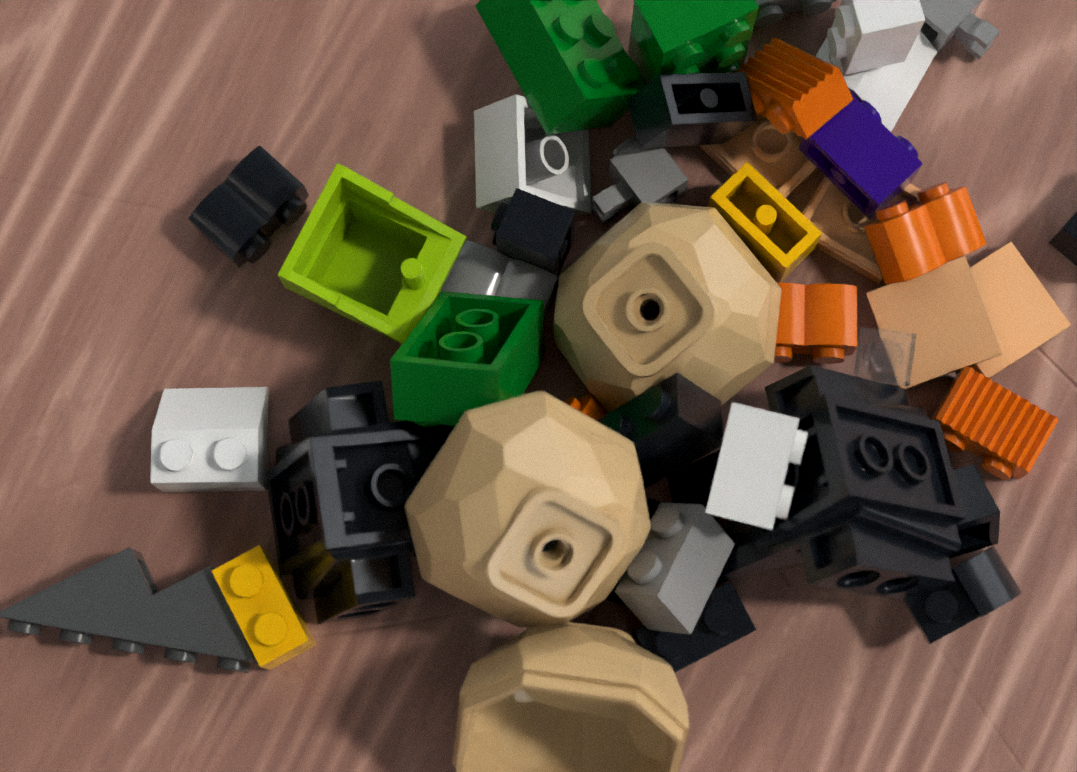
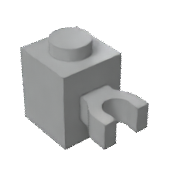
M920 0L925 17L921 31L937 50L936 54H939L953 37L957 38L964 48L978 60L992 46V41L998 36L1000 31L989 22L974 15L982 0Z
M633 136L622 142L612 152L613 158L610 159L608 176L615 185L606 188L592 198L594 202L592 211L604 225L629 205L634 209L641 202L673 204L685 195L688 179L664 147L639 148L637 137Z

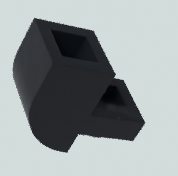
M994 545L952 567L955 582L902 599L928 644L992 612L1022 593Z

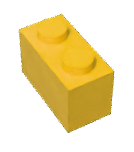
M748 162L734 173L709 200L708 207H714L718 210L776 282H782L815 249L822 235V232Z
M258 545L212 570L261 668L271 670L317 645L282 576H280L270 552L262 546Z

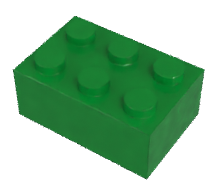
M480 0L475 5L546 135L609 127L629 110L627 100L645 86L640 78L638 66L628 57L615 34V27L612 21L603 13L596 0Z
M634 0L628 57L638 66L640 78L645 86L657 76L664 74L733 73L734 69L740 70L741 63L745 62L759 6L755 0Z
M442 291L390 359L394 419L413 421L422 427L438 425L456 426L467 410L523 395L545 358L543 300Z

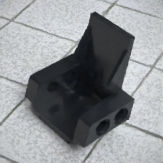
M809 365L766 386L765 391L770 411L800 418L797 430L808 432L800 465L789 462L784 484L795 487L787 520L776 517L774 527L771 530L712 515L735 544L716 584L802 562L804 563L808 585L893 599H906L955 582L949 556L960 549L961 541L956 523L964 520L966 516L940 421L929 419L925 408L922 406H909L906 392L903 388ZM720 450L688 464L667 476L672 503L703 504L707 508Z
M382 380L326 387L288 420L292 443L276 449L277 464L266 472L280 576L293 575L295 594L299 599H314L318 624L372 616L415 597L409 554H413V557L417 556L405 504L455 428V426L448 425L422 427L413 421L388 423Z

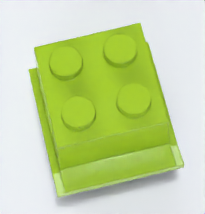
M337 163L282 265L278 277L284 288L402 345L437 299L467 240V236L400 200L392 192Z

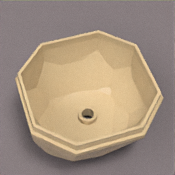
M641 202L562 269L553 323L554 343L587 389L608 413L675 373H679L719 399L722 406L774 364L782 289L716 208ZM655 300L660 306V314L655 320L648 321L644 317L643 309L649 301Z
M543 390L465 411L405 504L422 579L519 628L567 623L605 600L643 547L651 528L643 480L634 443ZM558 540L557 545L553 549L548 551L542 550L548 541Z
M575 622L529 627L471 664L460 691L452 764L456 767V772H678L689 731L688 706L671 665L665 659L635 644L633 638L622 630Z

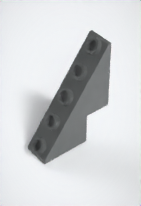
M130 547L0 611L1 618L9 619L7 627L9 631L39 636L41 626L61 629L60 640L86 645L92 644L93 635L113 639L111 649L144 654L145 645L166 648L164 654L166 659L196 664L198 654L218 657L216 668L243 673L249 672L250 663H258L212 573V570L215 569L214 567L209 566L159 591L142 553Z

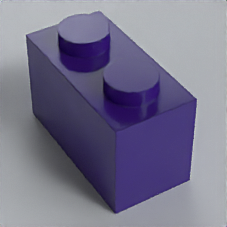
M852 95L853 101L807 140L802 138L798 149L870 220L876 215V210L886 206L913 181L923 163L918 159L916 149L907 139L902 136L895 137L881 123L880 114L869 102L865 100L859 101Z

